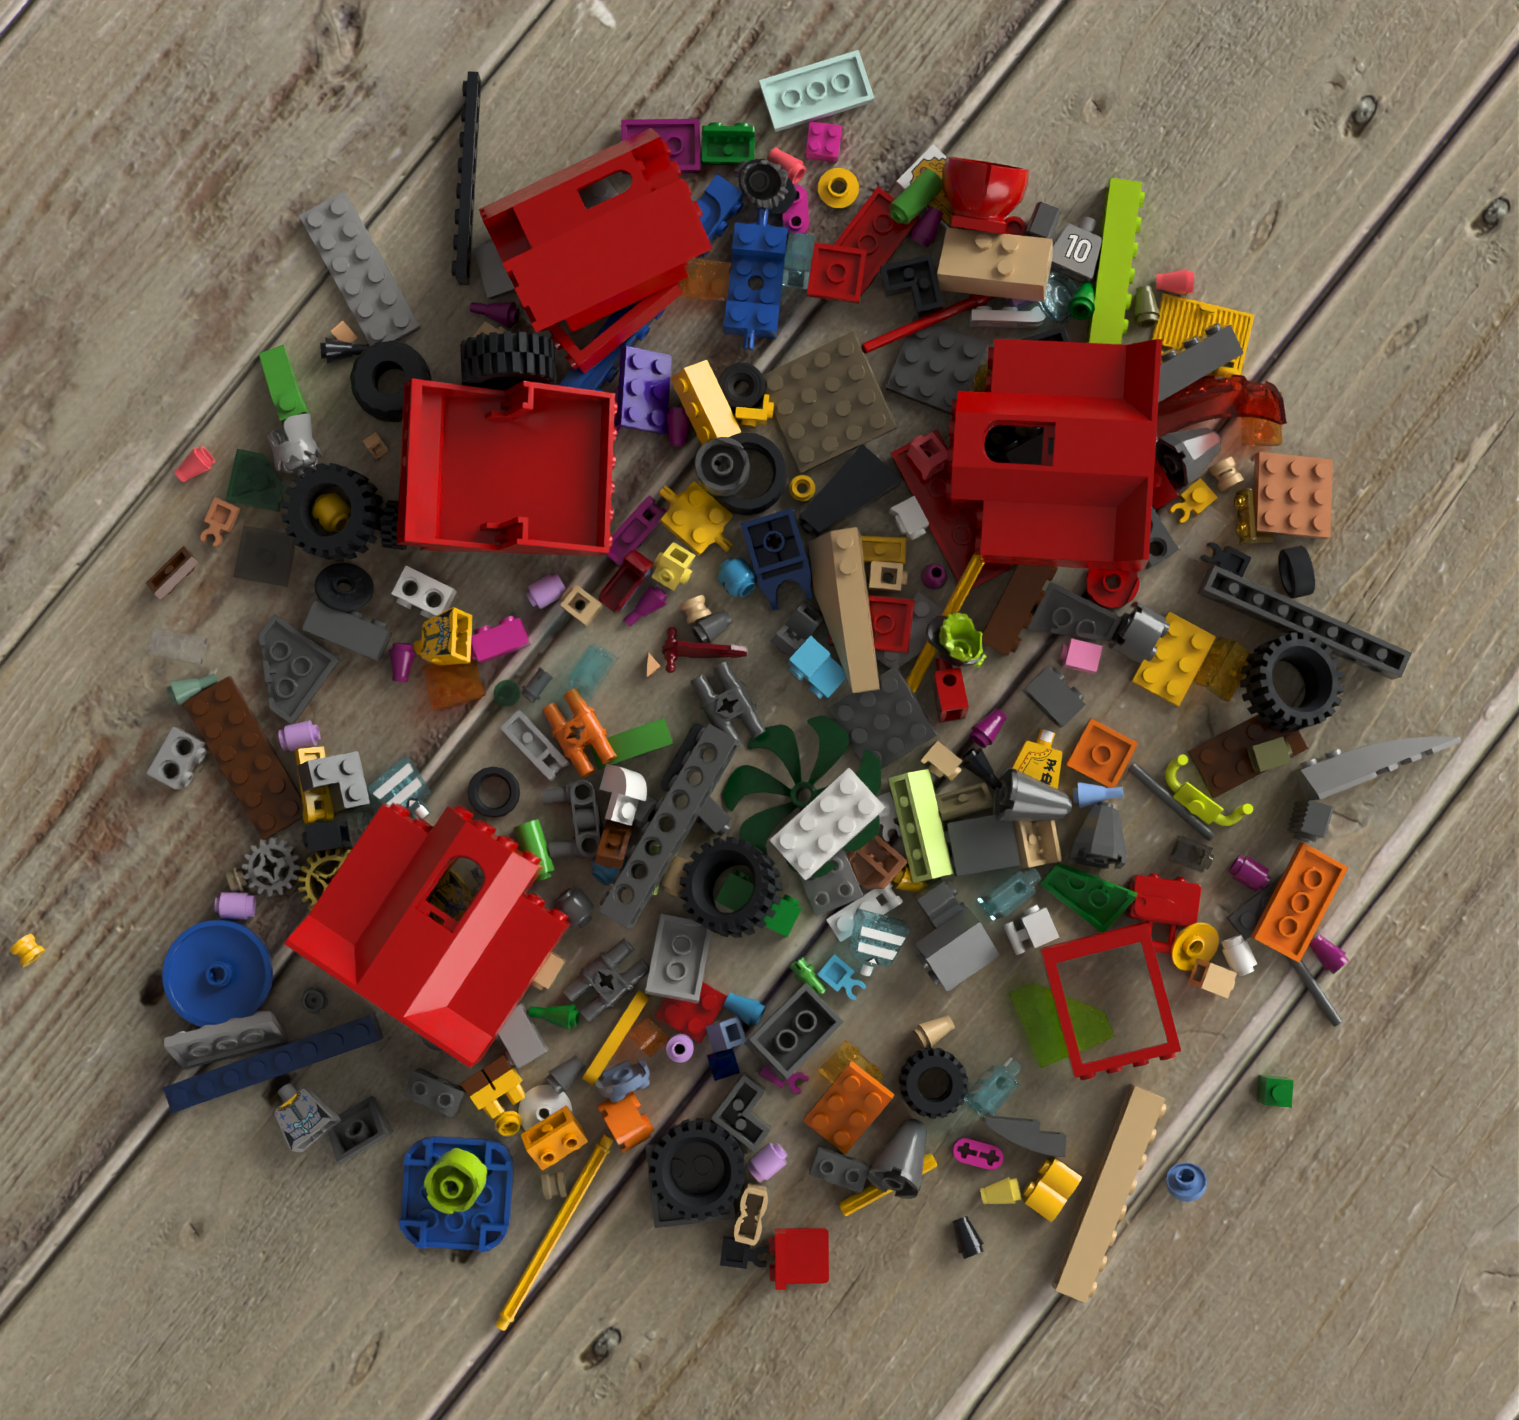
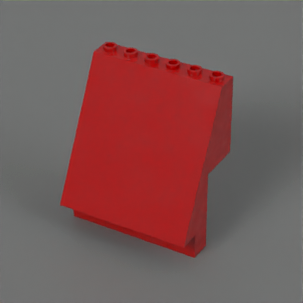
M410 379L404 383L397 544L419 546L420 551L601 556L608 554L612 546L610 523L613 520V508L611 507V497L615 488L612 481V470L615 467L616 461L613 454V444L617 435L614 428V417L618 409L617 402H615V393L522 381L506 391L420 379Z

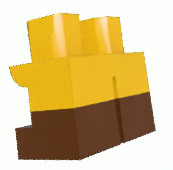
M505 1054L460 1083L478 1110L483 1108L491 1119L505 1111L498 1100V1097L504 1093L512 1105L526 1097L520 1084L523 1080L513 1065L509 1063Z

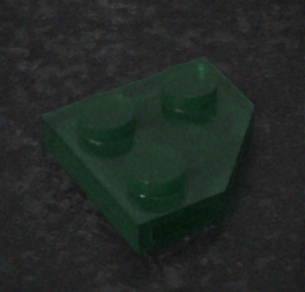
M237 449L225 500L280 512L285 486L266 456L261 453Z

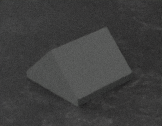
M371 1096L340 1114L341 1121L330 1129L328 1134L336 1161L340 1165L384 1139L393 1130L376 1100Z

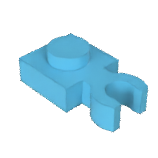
M835 954L830 957L817 973L820 978L837 992L842 986L846 988V994L852 1000L857 999L851 992L854 985H859L862 989L866 988L861 980L850 978L855 971Z

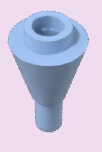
M1078 782V787L1073 788L1074 804L1079 803L1080 808L1105 801L1106 799L1124 797L1123 787L1105 788L1103 786Z

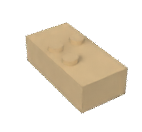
M947 228L937 272L939 288L941 291L1044 302L1053 258V241L1048 238Z

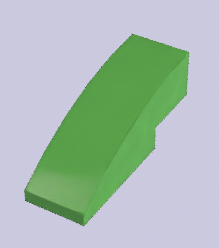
M663 718L608 737L607 740L617 757L607 764L615 765L674 745L666 719ZM590 745L598 770L605 768L606 764L601 762L595 749Z

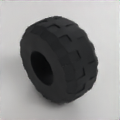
M389 340L374 343V345L362 351L353 364L350 380L352 393L357 403L365 412L378 420L395 423L402 421L404 385L396 393H380L378 391L380 376L388 370L398 369L405 372L404 383L410 379L432 381V377L427 363L416 350L405 343Z

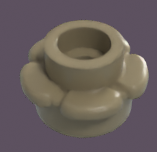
M235 867L232 871L226 872V877L231 891H241L242 893L244 892V886L248 885V882L243 877L245 875L244 871H238Z

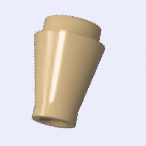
M946 1014L943 1017L918 1024L917 1028L913 1030V1034L922 1049L932 1048L946 1034L955 1029L951 1018Z

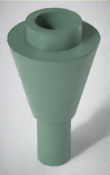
M211 674L200 679L170 681L171 686L166 688L171 702L177 701L178 705H181L201 692L202 689L218 683L215 674Z

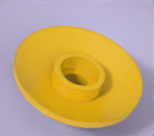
M1195 923L1186 927L1173 942L1171 948L1173 963L1181 970L1192 971L1197 958L1209 962L1218 949V932L1207 923Z

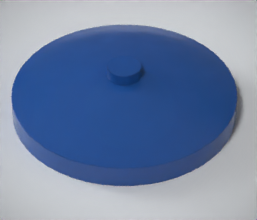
M228 920L202 922L184 931L169 948L163 964V987L167 999L174 1010L182 1018L199 1027L225 1023L232 1018L252 1016L262 1007L272 986L273 966L271 957L260 937L246 926Z

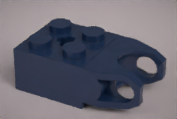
M786 509L740 523L759 587L769 599L772 611L779 609L777 591L779 586L788 580H793L800 584L807 600L814 599L811 590L812 572L793 509ZM772 535L782 540L777 549H774L773 546H768L767 542L771 541L770 536Z

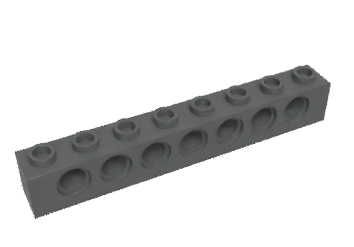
M1215 565L1207 570L1197 593L1287 634H1310L1309 640L1317 637L1322 640L1321 648L1329 646L1332 649V654L1391 680L1402 677L1412 654L1405 649Z
M708 724L706 728L703 727L696 737V742L698 743L693 751H688L682 761L684 767L679 775L675 774L668 785L670 790L665 798L662 797L658 801L654 810L657 813L652 821H647L641 831L643 836L638 845L634 844L627 855L629 860L625 867L617 871L613 879L615 882L610 892L607 891L601 898L599 904L601 908L598 912L625 928L632 930L741 744L737 739L711 724ZM708 749H714V758L709 762H705L703 760L704 752ZM695 772H700L701 781L696 785H691L689 781L690 776ZM686 795L688 799L687 805L684 808L678 809L676 807L677 798ZM672 818L674 822L672 830L664 832L662 829L663 822L666 819ZM653 842H658L660 850L656 855L651 856L649 854V846ZM644 865L646 874L642 879H637L635 870L638 866ZM629 888L632 891V898L629 902L624 903L621 899V894L625 889Z

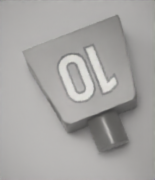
M1084 216L1078 227L1072 224L1066 226L1053 246L1051 270L1080 283H1089L1091 281L1102 242L1101 237L1092 234L1097 224L1094 219Z

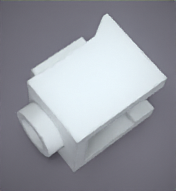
M915 496L890 509L889 513L895 516L894 521L902 536L906 535L907 538L910 537L912 540H915L926 533L924 529L928 527L929 522Z

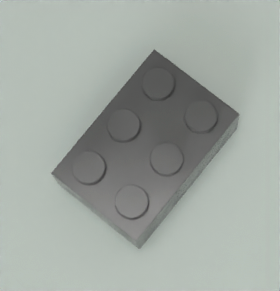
M805 983L744 1044L783 1082L833 1034L843 1021Z

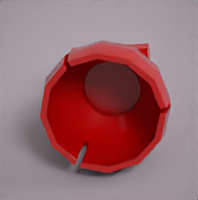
M946 157L942 169V190L953 209V212L950 213V225L1004 234L1006 223L1003 220L1022 202L1028 186L1029 170L986 161Z

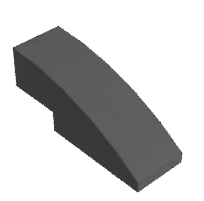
M983 1115V1122L1009 1141L1031 1151L1065 1157L1067 1135L1063 1132L1040 1130V1122L1037 1119Z

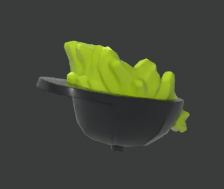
M953 612L952 615L948 614L947 617L936 616L927 625L926 638L928 642L938 650L940 657L947 663L956 667H980L984 659L987 658L984 655L982 632L975 630L972 619L968 618L967 614Z

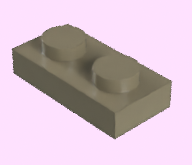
M986 782L935 796L942 821L993 807V799Z

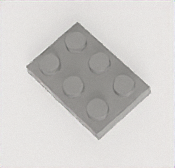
M660 914L645 994L698 1003L712 931L692 919Z

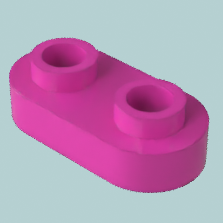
M794 184L799 199L795 200L792 206L782 214L783 227L788 228L787 236L798 239L806 235L809 229L808 198L806 190L802 186ZM794 219H798L801 224L793 226L791 222Z

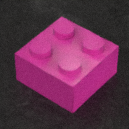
M810 121L805 158L837 163L842 126Z

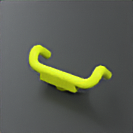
M1186 755L1176 756L1168 764L1165 770V780L1171 790L1175 792L1173 798L1210 825L1212 822H1215L1221 826H1232L1238 823L1244 815L1253 812V806L1247 803L1238 806L1231 815L1224 816L1220 814L1224 810L1222 807L1190 783L1185 782L1181 784L1176 780L1177 770L1180 766L1188 763Z

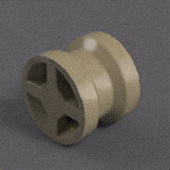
M558 1170L556 1174L551 1175L549 1173L541 1174L542 1189L546 1201L551 1200L553 1196H560L561 1198L568 1196L564 1170Z

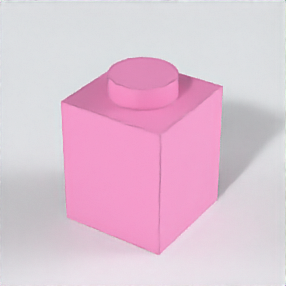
M1070 639L1067 644L1062 645L1059 659L1063 660L1062 667L1089 674L1096 673L1103 646Z

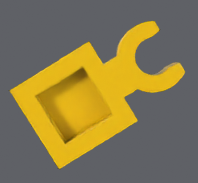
M1199 478L1179 496L1183 503L1173 505L1168 513L1171 514L1175 510H1180L1183 513V517L1177 523L1182 524L1188 520L1190 511L1197 516L1218 497Z

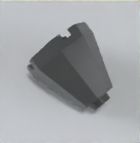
M1207 427L1168 433L1156 442L1155 456L1160 465H1163L1166 470V475L1172 485L1180 490L1197 479L1220 452L1221 438L1217 432Z
M1099 802L1096 806L1090 808L1070 846L1068 858L1073 860L1077 857L1076 862L1081 865L1109 869V864H1115L1114 869H1121L1126 863L1127 851L1120 814L1118 810L1113 808L1112 804Z

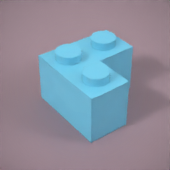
M812 636L803 643L788 661L790 666L789 672L799 681L805 679L811 685L808 689L818 699L824 697L827 700L847 679L844 669L830 657V653Z

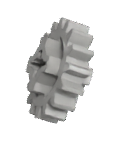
M271 838L269 844L266 840H260V848L252 845L250 848L254 853L245 854L244 857L249 860V863L242 865V868L248 869L249 873L243 877L244 879H252L249 887L255 888L258 886V894H264L267 890L268 896H274L277 890L280 895L285 894L284 887L293 889L294 885L291 881L298 880V877H300L296 874V870H301L302 866L297 865L296 861L301 859V855H293L292 853L296 847L290 846L286 848V840H281L278 845L276 838ZM272 849L281 851L285 854V857L280 858L276 856L275 851ZM259 856H260V857H261V861H260L258 867H256L257 859H258ZM271 863H277L274 871H268ZM289 867L288 875L284 878L286 868ZM260 877L268 878L272 885L262 882Z

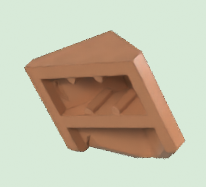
M878 835L861 849L850 851L846 855L857 882L866 890L885 889L908 862Z

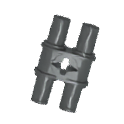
M727 661L714 668L725 689L722 694L715 695L704 674L691 681L701 701L700 709L704 710L710 723L737 739L741 743L739 746L742 745V742L732 725L734 719H742L752 739L766 732L755 712L757 709L756 703L753 704L744 688L745 684L742 681H738ZM723 701L736 702L732 707V713H729L727 710L720 711L724 707Z
M625 938L607 953H599L600 956L585 969L582 968L579 972L580 976L563 990L571 1002H574L590 987L597 990L598 996L580 1010V1013L589 1023L607 1008L614 1009L615 1004L629 992H634V985L649 973L650 967L642 958L624 974L617 970V964L634 951L632 945ZM601 973H604L606 976L610 974L613 976L611 980L613 987L601 984L604 980Z

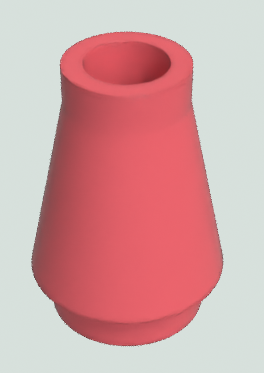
M777 147L767 157L769 162L780 164L781 169L788 172L787 177L793 184H797L806 172L803 161L781 151Z
M1188 269L1157 274L1156 290H1164L1185 296L1186 293H1193L1194 272H1188Z
M200 446L198 449L194 448L180 466L174 470V473L180 481L185 483L189 479L212 469L211 465L215 463V459L204 446Z

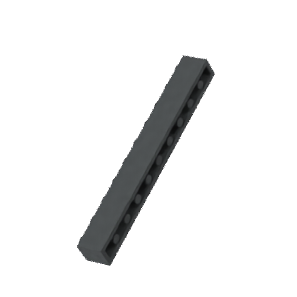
M1213 324L1204 330L1205 334L1202 336L1190 337L1182 342L1183 346L1177 350L1173 348L1161 354L1158 402L1244 354L1231 325ZM1033 427L1025 432L1027 436L1020 440L1015 438L1006 442L1003 445L1004 449L997 452L1001 463L1041 465L1044 428ZM1049 439L1048 454L1053 455L1054 439Z

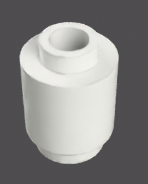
M1242 934L1221 942L1224 947L1222 952L1231 971L1238 973L1239 977L1254 971L1253 966L1257 962L1248 941L1243 939Z

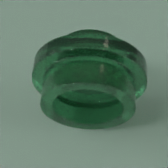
M503 680L494 688V698L502 706H513L520 699V688L511 680Z

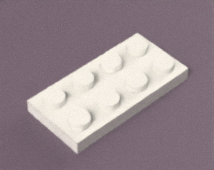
M848 768L774 835L770 842L807 881L884 811L886 807L857 775Z

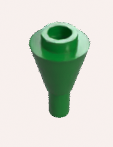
M575 1004L547 1008L530 1006L529 1017L545 1019L569 1031L572 1030L573 1026H577L580 1013L579 1010H576Z

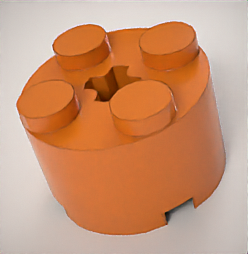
M634 1092L627 1093L618 1102H611L608 1098L596 1105L600 1112L605 1109V1112L601 1113L615 1141H617L618 1145H621L619 1148L622 1153L652 1137L650 1133L655 1130L645 1114H639L637 1109L641 1107V1104Z

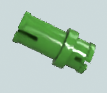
M803 956L798 959V962L795 961L789 966L796 974L794 976L796 980L801 981L803 984L807 983L817 995L819 993L823 994L827 990V987L823 985L814 973V967L811 964L808 965Z

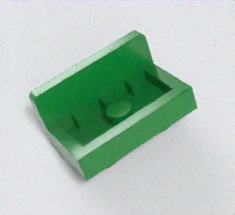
M718 122L702 126V165L739 166L742 161L754 160V126H750L747 123L723 126L722 123Z

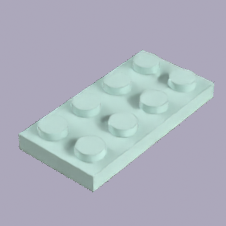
M859 50L759 80V86L774 132L870 104L875 99Z

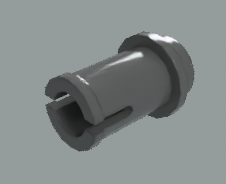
M539 667L527 686L523 685L521 694L534 703L536 699H540L539 695L553 677Z

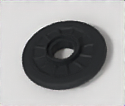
M336 563L324 568L316 577L314 584L318 599L328 608L341 612L362 608L371 600L374 592V584L370 575L361 567L350 563ZM341 583H347L352 588L348 591H341L337 586Z

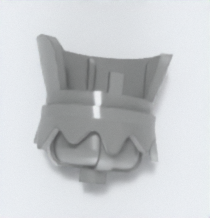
M306 413L288 417L284 422V428L272 431L267 435L272 448V457L276 471L281 469L283 473H297L298 476H304L303 470L308 467H314L317 464V457L323 456L312 437L311 414Z

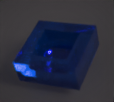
M733 1048L707 1055L714 1081L740 1073Z

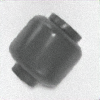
M568 888L554 900L556 903L554 909L557 908L569 916L567 919L571 923L569 928L576 927L577 925L579 928H583L592 920L590 914L593 912L594 905L582 890Z

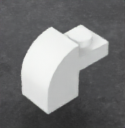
M606 764L599 790L612 793L605 819L632 826L638 801H646L647 786L645 779L640 773Z

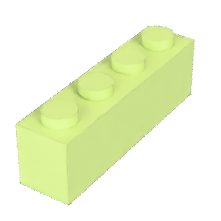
M929 769L888 778L913 883L954 874Z

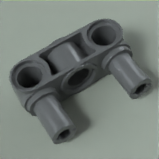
M586 780L569 782V784H566V787L542 790L544 805L560 803L572 805L571 815L576 837H573L572 840L549 843L551 859L575 856V858L579 859L595 857L602 837V824L596 790L593 784ZM581 785H587L590 789V795L585 800H580L576 795V790ZM587 838H593L597 842V848L593 853H587L583 848V843Z

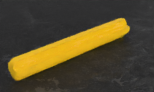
M931 1153L924 1156L922 1175L937 1167V1162ZM872 1184L864 1188L862 1193L857 1192L841 1201L839 1207L843 1215L848 1216L893 1190L887 1189L885 1193Z

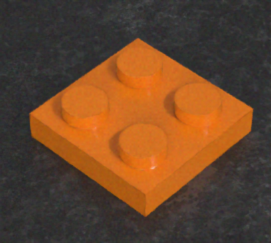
M1090 718L1065 766L1106 788H1114L1119 782L1138 742Z

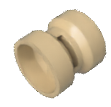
M1232 457L1208 469L1211 476L1215 477L1218 481L1217 487L1220 492L1244 481L1241 473L1236 471V463ZM1229 470H1231V472H1229V473H1227V474H1225V475H1223V476L1220 477V475H1222V474L1228 472Z

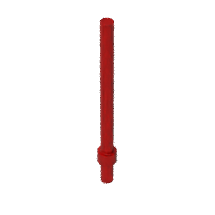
M971 294L968 299L861 344L865 354L973 307L976 309V307L985 306L987 301L997 297Z

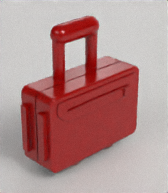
M1150 873L1148 876L1133 875L1131 882H1128L1127 889L1138 894L1134 901L1126 908V915L1129 918L1146 920L1150 934L1152 933L1153 922L1170 924L1168 943L1153 940L1152 942L1155 952L1171 954L1177 925L1188 927L1197 923L1201 885L1188 883L1183 877H1176L1175 880L1159 878L1157 873Z

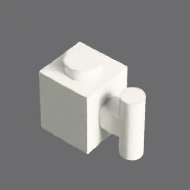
M1038 905L1023 910L1024 915L1019 917L1022 929L1017 931L1013 921L1003 925L1016 955L1026 951L1022 943L1026 939H1028L1032 948H1037L1059 938L1047 908H1039Z

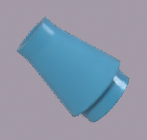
M731 992L724 1003L725 1008L739 1016L747 1025L753 1024L755 1026L760 1022L766 1008L761 1005V1001L735 995Z

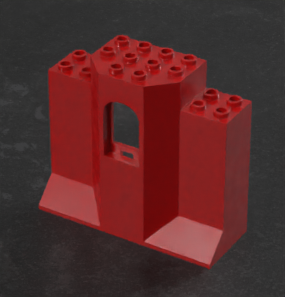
M994 339V347H988V370H992V374H987L986 392L958 391L957 399H952V420H950L949 424L950 447H948L947 453L948 474H952V478L947 479L946 500H951L952 508L978 509L977 528L982 529L981 535H976L975 555H980V563L1144 571L1149 561L1162 339L1127 345ZM996 426L1044 428L1041 465L997 463L991 461L986 454L984 445L988 432ZM1049 439H1054L1053 455L1048 454Z
M392 803L391 805L382 804L309 915L287 938L284 944L469 1068H472L482 1060L570 927L571 923L567 921L569 916L557 908L550 910L544 906L546 901L535 893L527 895V892L544 868L540 864L542 859L529 850H525L524 853L518 850L519 844L508 836H497L494 834L497 829L487 822L473 820L474 814L466 808L458 805L456 807L447 806L433 827L421 818H411L409 816L411 811L399 803ZM465 858L475 862L480 867L484 875V881L459 921H456L426 900L450 863L455 859ZM431 912L445 920L443 925L429 917Z

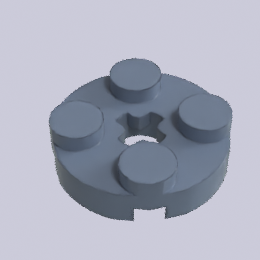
M637 1059L639 1064L631 1065L630 1060L606 1070L602 1074L604 1079L601 1082L598 1079L596 1081L600 1095L609 1098L611 1102H618L627 1093L646 1088L650 1084L648 1079L650 1071L646 1062L642 1059Z

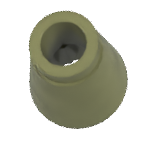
M1142 286L1137 288L1134 321L1141 328L1153 327L1158 324L1160 313L1152 287Z

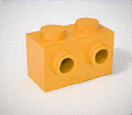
M567 1105L520 1134L526 1151L542 1171L556 1164L560 1159L578 1150L588 1142L582 1125Z

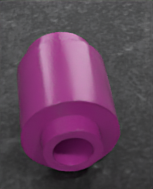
M1240 854L1228 871L1233 875V879L1254 892L1258 888L1263 890L1271 876L1267 875L1269 872L1268 868L1248 856L1243 857Z

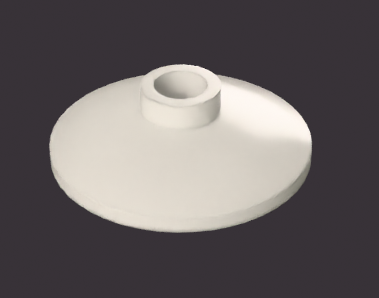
M539 1085L530 1089L525 1094L526 1097L521 1100L518 1114L522 1121L521 1125L527 1131L545 1119L540 1116V1109L546 1108L550 1116L566 1105L572 1112V1105L570 1099L563 1091L558 1094L551 1085Z

